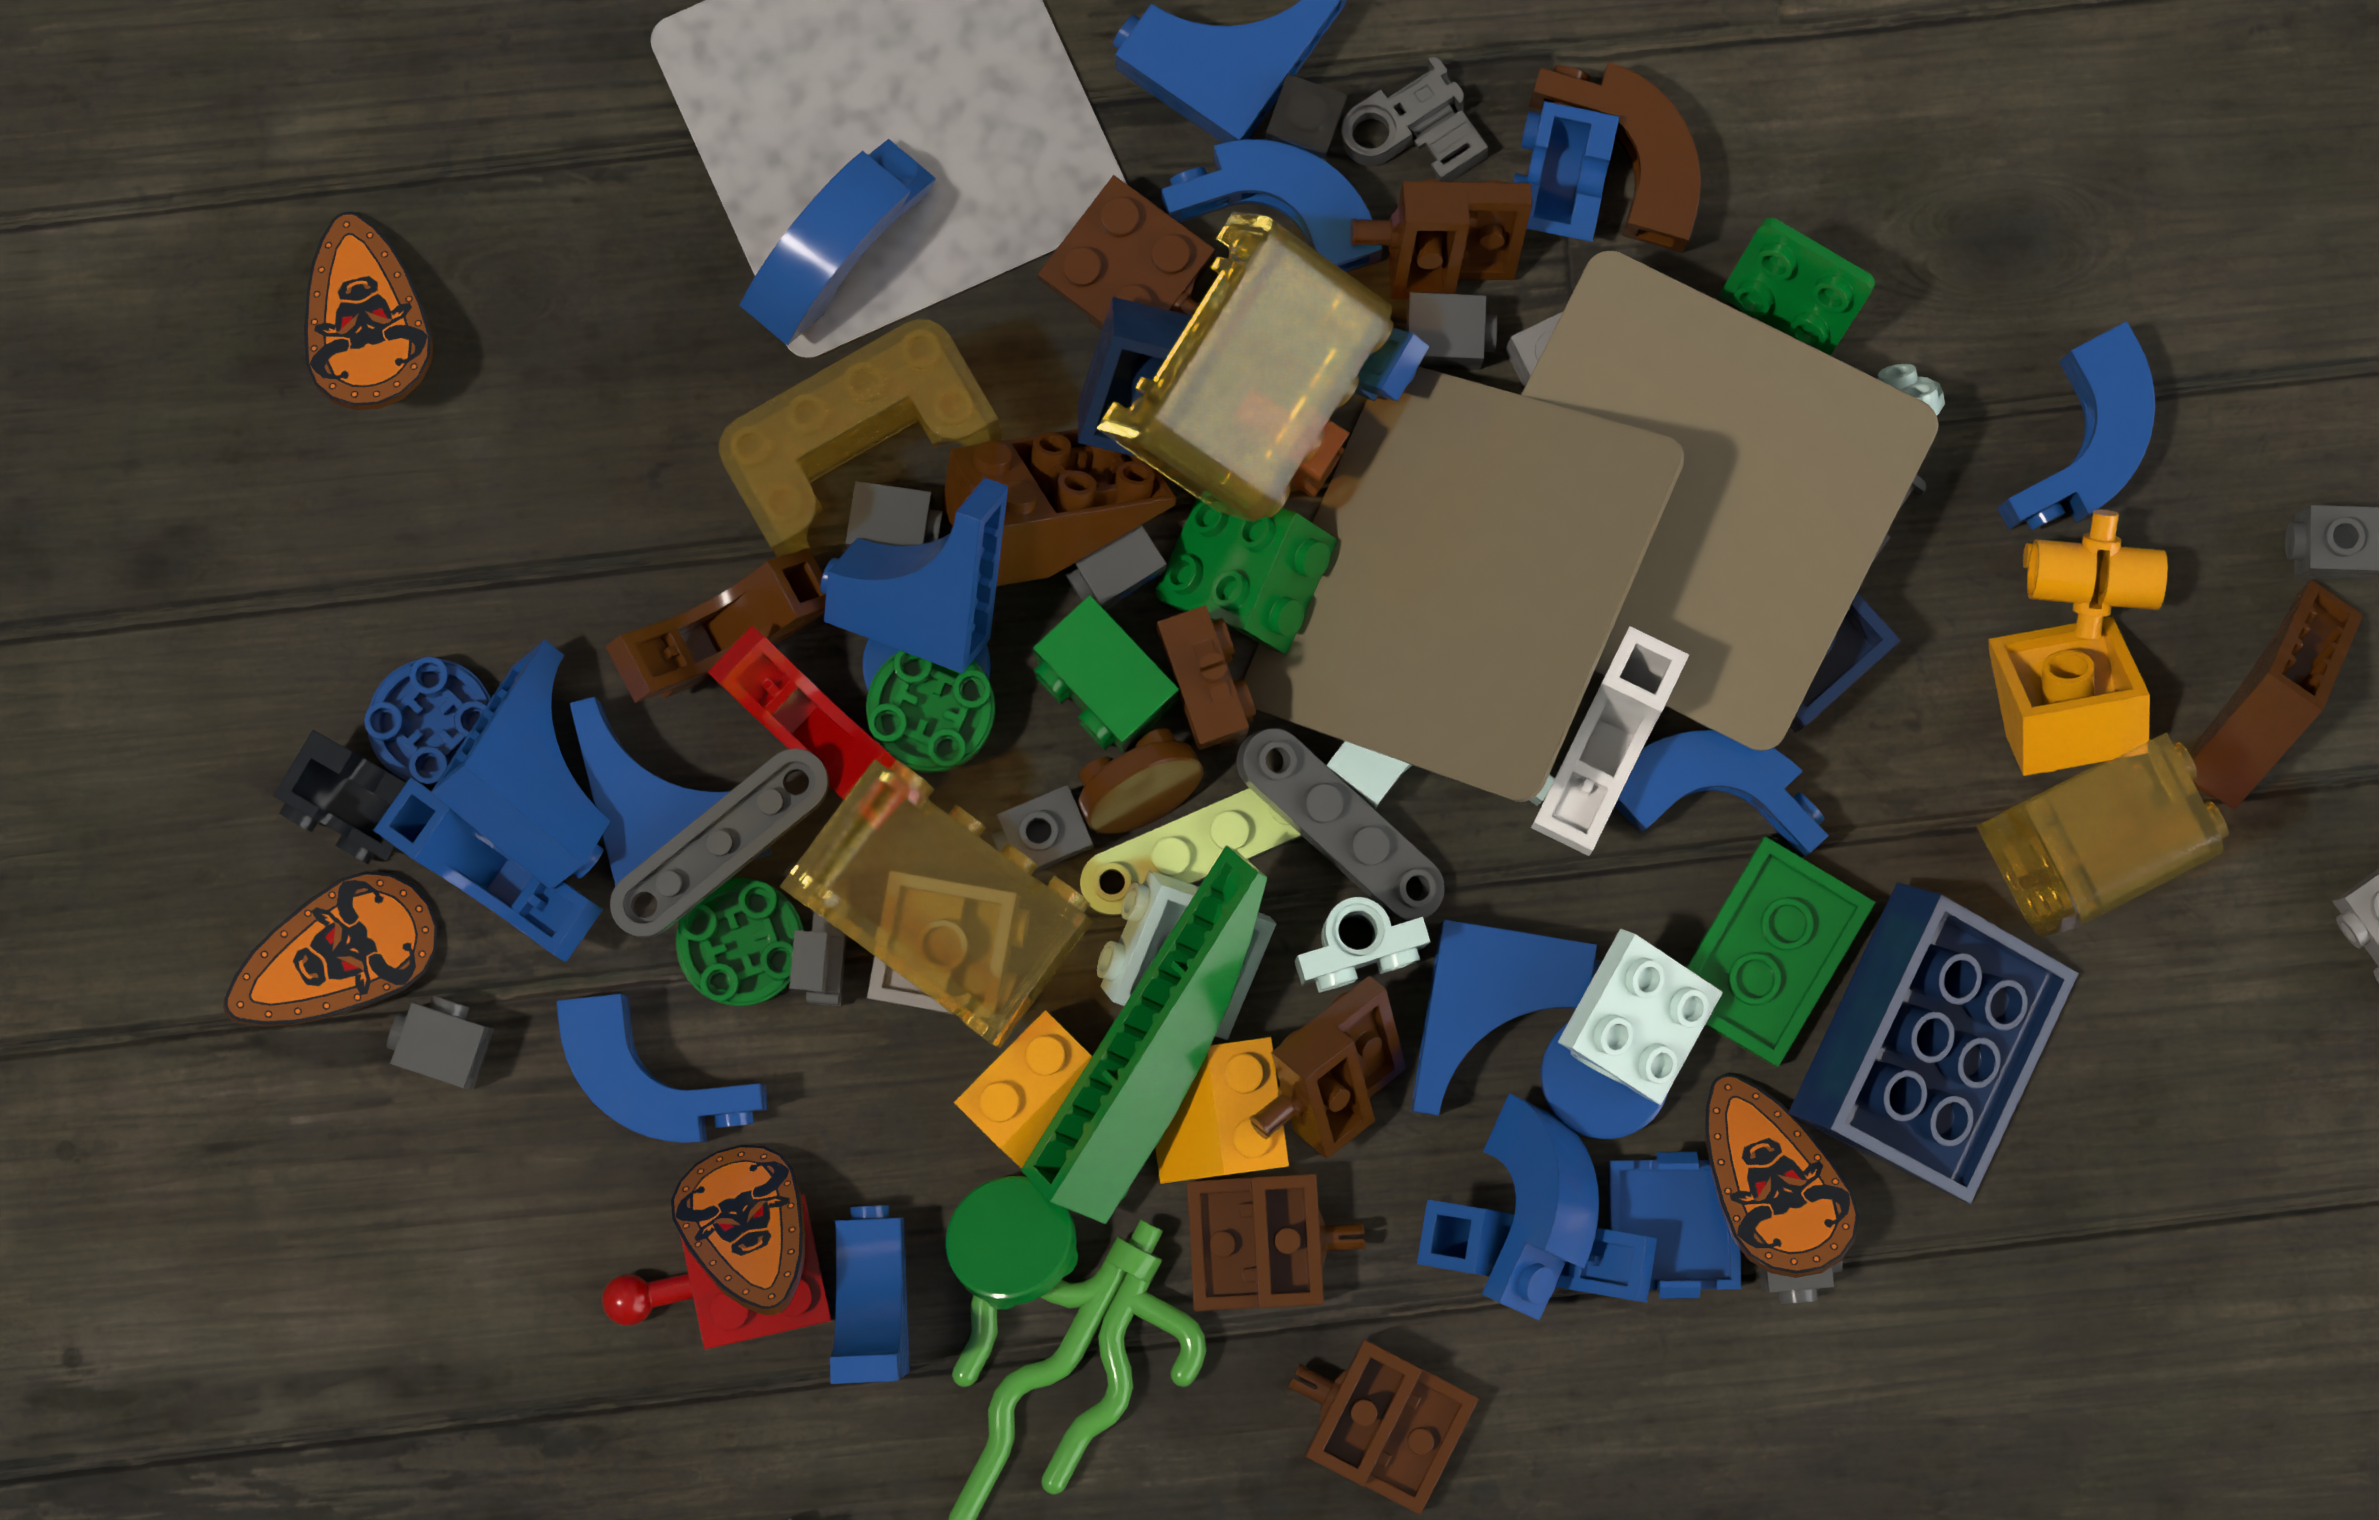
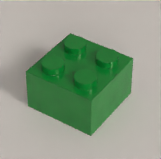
M1091 595L1033 647L1036 661L1039 664L1033 669L1037 674L1036 679L1061 705L1069 697L1083 711L1078 716L1081 721L1079 723L1080 726L1104 751L1114 744L1123 754L1126 753L1179 703V689Z

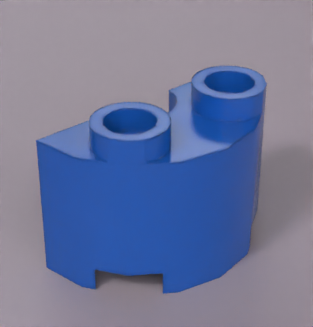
M1544 101L1541 113L1528 111L1521 142V148L1532 150L1527 175L1515 173L1513 183L1531 184L1532 208L1527 229L1590 242L1593 241L1619 116Z

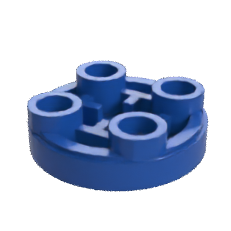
M434 657L420 658L397 668L381 682L372 697L369 709L366 711L364 719L365 728L376 756L389 771L406 781L411 777L425 787H435L492 696L484 683L463 666Z
M1568 1022L1564 1024L1549 1041L1539 1068L1543 1095L1553 1114L1576 1133L1595 1139L1625 1137L1637 1132L1651 1122L1662 1108L1667 1095L1661 1105L1578 1061L1570 1054L1571 1050L1558 1043Z

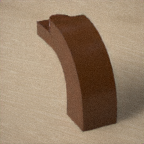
M1609 61L1600 85L1589 82L1590 76L1587 73L1573 67L1556 65L1553 71L1540 68L1529 107L1542 110L1544 101L1619 116L1615 140L1626 152L1634 174V193L1622 236L1683 253L1689 242L1700 201L1701 177L1698 154L1692 135L1676 107L1651 82L1639 74Z
M809 548L769 560L734 586L701 605L667 620L619 635L607 644L605 648L635 703L660 694L663 699L712 679L713 677L708 671L751 625L775 646L825 614L826 594L821 593L820 590L823 573Z

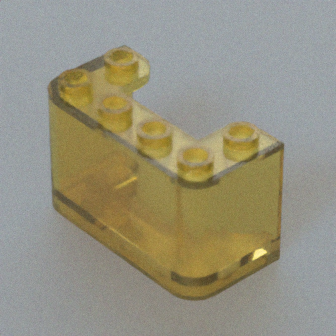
M1232 212L1216 238L1229 248V257H1217L1211 266L1214 271L1219 273L1217 279L1154 379L1141 377L1135 389L1144 395L1139 397L1129 408L1113 402L1097 430L1214 510L1251 522L1257 521L1264 516L1272 517L1283 507L1290 494L1289 482L1301 463L1310 460L1319 450L1325 436L1324 426L1334 410L1343 406L1354 394L1359 383L1357 375L1369 354L1379 350L1387 341L1393 329V322L1390 320L1392 307L1388 302L1269 216Z
M916 319L904 323L735 419L725 428L720 438L719 454L725 469L778 558L806 548L810 549L807 541L808 527L811 525L815 515L824 511L809 484L810 482L917 421L933 448L944 442L971 446L987 441H1003V437L995 412L950 335L941 325L931 320Z
M2167 732L2113 760L2100 762L1977 825L2022 914L2033 931L2040 937L2081 927L2220 856L2224 852L2222 839L2229 835L2225 820L2218 808L2211 801L2203 802L2192 781L2193 778L2197 777V770L2187 749L2179 741L2172 743Z
M874 759L780 887L803 905L811 908L824 919L826 918L827 922L856 941L942 1005L947 1011L960 1017L966 1023L965 1025L985 1040L1001 1048L1092 925L1093 921L1084 913L1090 906V903L1056 876L1052 878L1047 886L1032 877L1031 875L1039 865L1008 842L1001 852L994 849L980 838L987 827L956 804L948 814L928 799L935 789L903 763L896 759L890 769Z

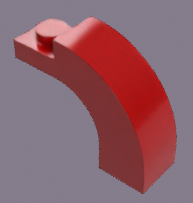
M752 625L708 671L736 701L787 749H803L818 757L827 769L829 788L875 830L920 784Z

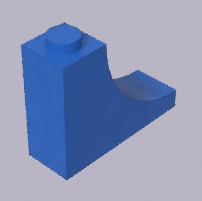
M1301 0L1278 15L1262 21L1233 26L1195 23L1167 13L1151 3L1141 18L1132 14L1117 33L1112 44L1118 49L1115 54L1116 70L1221 143L1250 140L1345 7L1347 0Z
M984 478L956 511L951 533L933 542L912 546H893L857 538L840 558H832L824 570L820 585L821 593L826 594L824 622L963 674L990 640L1008 486Z
M544 639L510 668L431 793L547 888L552 890L571 874L578 879L582 878L595 865L603 852V848L597 843L610 820L595 807L578 786L561 754L552 721L551 701L554 678L564 655Z
M591 697L572 702L570 707L595 807L610 820L602 835L616 886L621 879L729 792H706L683 788L645 770L631 757L616 737L608 721L603 703L597 698ZM767 848L755 859L772 855L771 848Z
M1443 920L1439 928L1410 1112L1438 1116L1448 1083L1460 1062L1479 1040L1504 1022L1532 1012L1558 1009L1576 1010L1602 963L1601 960H1595L1597 945Z
M889 1205L850 1207L851 1220L835 1221L836 1317L834 1343L830 1356L831 1384L899 1381L910 1372L904 1217L889 1218Z

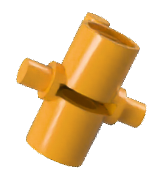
M2094 510L2090 533L2083 534L2082 543L2035 539L2033 544H2025L2023 567L2028 568L2027 593L2029 599L2073 603L2072 610L2078 613L2075 635L2080 638L2100 639L2103 617L2110 615L2111 606L2159 610L2164 600L2168 570L2166 552L2157 549L2122 547V539L2116 536L2119 514L2114 511Z

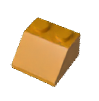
M2113 616L2103 618L2100 639L2095 640L2076 636L2077 623L1988 639L1989 653L2006 737L2023 776L2054 772L2060 769L2104 761H2115L2120 758L2149 753L2150 694Z
M1045 1010L954 1103L1008 1157L1022 1168L1092 1056Z
M1271 1037L1210 1046L1205 1060L1178 1111L1165 1130L1161 1141L1155 1147L1160 1184L1289 1166L1284 1126H1281L1271 1134L1268 1139H1264L1255 1131L1249 1119L1278 1097L1276 1068L1271 1054L1273 1051Z

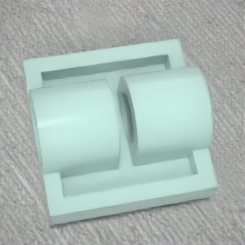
M1353 897L1337 904L1327 917L1321 933L1323 948L1300 954L1294 962L1301 985L1315 982L1318 992L1321 993L1354 983L1358 979L1355 969L1377 963L1380 974L1417 963L1416 961L1420 960L1417 950L1423 949L1428 945L1430 938L1423 917L1391 926L1387 913L1378 903L1368 898ZM1350 917L1364 920L1372 930L1371 945L1361 950L1347 947L1339 937L1338 928L1340 922Z
M1620 929L1558 1043L1571 1050L1570 1054L1586 1066L1627 1086L1645 1099L1661 1105L1723 992L1638 935Z

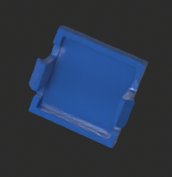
M1656 1152V1160L1608 1161L1609 1230L1657 1238L1649 1290H1658L1659 1299L1700 1298L1701 1289H1741L1740 1248L1733 1241L1721 1211L1709 1160H1698L1697 1152Z

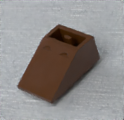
M1078 429L951 448L942 510L951 525L954 526L956 511L984 478L1008 486L997 586L1051 577L1175 506L1176 497L1151 460L1078 443Z

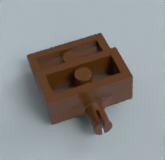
M1114 174L1037 274L1039 281L1087 315L1089 322L1102 330L1112 297L1218 323L1221 319L1191 297L1194 286L1215 260V249Z
M1436 179L1403 181L1398 208L1389 220H1356V218H1352L1350 227L1351 246L1388 245L1391 299H1408L1410 292L1455 294L1458 279L1515 280L1532 208L1531 184L1506 183L1499 180L1487 182H1443Z
M1205 605L1158 621L1156 631L1175 685L1179 689V696L1198 751L1220 744L1222 749L1243 742L1249 730L1248 723L1254 721L1253 715H1256V710L1245 679L1232 680L1227 663L1233 662L1232 654H1235L1223 617L1211 620Z
M1368 976L1350 991L1339 995L1330 1007L1303 1028L1289 1034L1282 1044L1271 1052L1280 1081L1278 1097L1249 1119L1255 1131L1264 1139H1268L1271 1134L1291 1120L1294 1132L1326 1159L1375 1122L1369 1098L1406 1070L1386 989L1372 977Z
M1316 1174L1187 1181L1194 1311L1324 1305L1322 1268L1327 1251L1365 1250V1238L1339 1239L1341 1235L1364 1234L1363 1222L1358 1224L1325 1225L1318 1209Z
M1362 1338L1348 1368L1336 1377L1334 1381L1308 1369L1300 1363L1295 1374L1317 1386L1313 1388L1292 1377L1288 1389H1292L1322 1405L1320 1408L1319 1425L1304 1453L1305 1457L1421 1515L1479 1398Z

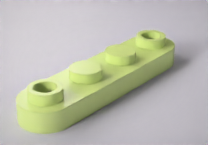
M1248 788L1095 855L1087 862L1082 871L1080 879L1081 891L1085 901L1093 910L1103 915L1118 916L1121 915L1122 903L1128 888L1134 882L1143 884L1148 870L1194 884L1205 879L1226 845L1236 849L1249 860L1295 840L1302 835L1255 792ZM1117 871L1122 874L1125 879V885L1119 893L1107 894L1101 889L1100 879L1104 873Z

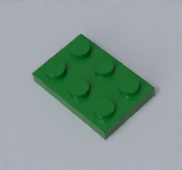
M1764 836L1761 838L1686 965L1687 969L1723 992L1705 1026L1774 1068L1779 1067L1876 902L1768 837Z

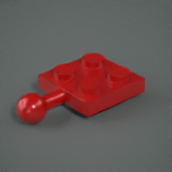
M801 1195L805 1225V1262L800 1283L790 1305L782 1312L775 1315H763L741 1306L725 1295L706 1275L688 1251L681 1237L688 1274L652 1282H646L643 1278L633 1274L617 1276L607 1284L602 1295V1305L606 1315L616 1324L633 1326L644 1321L654 1307L694 1299L704 1350L830 1322L831 1316L805 1195Z

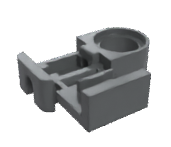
M1436 57L1428 58L1429 71L1388 98L1382 90L1377 91L1354 106L1346 114L1342 124L1343 144L1347 154L1355 162L1366 166L1383 164L1413 145V133L1417 138L1414 140L1417 148L1421 149L1426 146L1436 161L1431 164V167L1436 173V180L1451 182L1488 158V146L1463 113L1464 93L1457 82H1450L1447 68ZM1451 105L1456 107L1457 113L1452 110ZM1367 119H1375L1384 123L1389 130V136L1385 143L1373 149L1358 145L1352 135L1355 127L1360 122ZM1468 145L1469 149H1467L1460 155L1456 156L1446 164H1442V162H1444L1460 150L1464 149Z
M819 876L816 887L812 931H794L789 989L814 991L815 993L806 992V1002L808 1004L842 1007L844 967L852 903V878Z

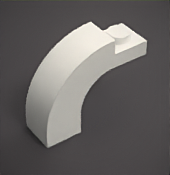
M1629 626L1531 827L1532 829L1588 856L1591 855L1619 795L1666 705L1689 654Z

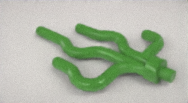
M1140 1219L1129 1241L1119 1236L1116 1237L1101 1268L1093 1277L1084 1282L1076 1283L1061 1280L1052 1290L1040 1297L1050 1303L1070 1309L1079 1308L1059 1348L1051 1357L1043 1361L1024 1365L1009 1373L994 1390L988 1408L989 1437L986 1446L960 1493L948 1520H976L1010 1455L1015 1440L1014 1410L1017 1402L1024 1394L1031 1390L1050 1386L1069 1376L1082 1360L1102 1319L1103 1322L1098 1340L1100 1357L1107 1374V1390L1101 1401L1078 1415L1065 1432L1041 1479L1042 1487L1047 1493L1052 1495L1059 1494L1066 1488L1086 1447L1093 1437L1114 1425L1128 1407L1133 1391L1132 1368L1125 1351L1124 1336L1134 1315L1175 1336L1179 1340L1181 1350L1171 1369V1379L1173 1383L1180 1387H1187L1194 1382L1203 1365L1206 1354L1205 1335L1199 1324L1187 1313L1146 1292L1162 1262V1259L1152 1252L1163 1230ZM975 1295L971 1302V1334L952 1372L954 1382L961 1387H969L975 1383L992 1351L998 1334L997 1309Z

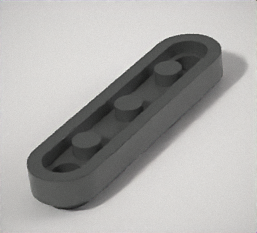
M1266 729L1251 734L1243 741L1237 754V769L1243 782L1366 895L1378 903L1387 914L1399 920H1414L1423 917V919L1427 918L1438 909L1443 900L1445 890L1444 880L1439 869L1295 736L1281 729ZM1271 749L1278 750L1283 757V766L1277 773L1272 772L1266 765V756ZM1413 876L1418 878L1422 884V893L1416 900H1412L1406 892V884Z
M787 749L772 757L618 882L610 899V910L616 924L625 932L641 938L655 937L665 932L823 803L829 791V775L824 764L814 754L803 749ZM793 772H804L809 778L807 790L799 795L790 794L785 786L787 777ZM645 893L652 894L657 901L656 911L649 917H639L634 909L636 899Z

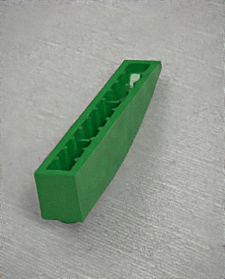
M1228 845L1224 847L1021 1168L1025 1176L1050 1202L1106 1224L1120 1201L1126 1196L1130 1185L1151 1152L1161 1141L1165 1130L1174 1118L1203 1064L1232 997L1251 942L1267 881V876L1236 849Z

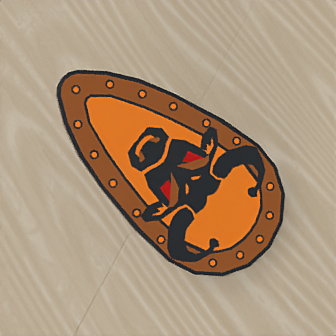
M343 212L330 222L320 239L311 264L304 325L306 365L317 390L331 402L353 410L381 409L404 399L422 383L432 363L433 337L421 300L392 244L376 226L358 213Z
M365 871L341 878L306 901L274 928L251 951L236 972L223 1002L225 1014L230 1020L240 1024L261 1027L293 1026L367 1007L406 990L424 975L436 952L438 926L430 903L414 885L390 873Z
M1721 1075L1713 1081L1706 1105L1705 1141L1717 1198L1733 1241L1749 1261L1772 1274L1798 1278L1823 1273L1842 1261L1855 1241L1859 1213L1853 1192L1831 1158L1795 1117L1788 1114L1789 1111L1782 1103L1759 1086L1737 1075Z
M739 1145L716 1151L696 1163L678 1182L671 1199L672 1219L688 1251L706 1275L725 1295L741 1306L763 1315L778 1314L790 1305L799 1286L805 1262L803 1201L795 1172L781 1153L765 1146Z

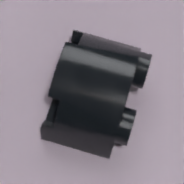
M312 730L273 796L284 802L279 812L280 815L310 832L314 831L318 822L341 834L335 845L336 847L369 865L374 855L387 861L395 847L373 830L406 785V782L323 734Z

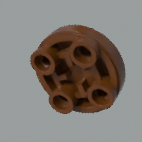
M1169 728L1156 729L1144 735L1137 742L1135 749L1120 755L1114 760L1111 757L1095 759L1082 768L1079 778L1084 788L1080 794L1078 806L1089 828L1097 833L1115 834L1130 831L1163 817L1183 803L1199 785L1203 776V767L1189 744L1176 741Z

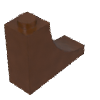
M2310 579L2296 595L2280 627L2247 677L2196 741L2182 774L2192 780L2204 794L2218 798L2235 810L2323 711L2363 614Z

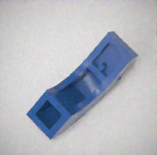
M1509 1093L1483 1152L1497 1158L1509 1171L1515 1186L1516 1209L1512 1227L1482 1295L1540 1321L1566 1261L1583 1269L1586 1266L1595 1239L1598 1222V1185L1591 1157L1575 1131L1556 1116Z

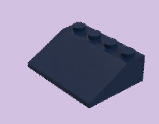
M1897 882L1788 1114L1834 1139L1971 1204L2079 973L1944 895Z

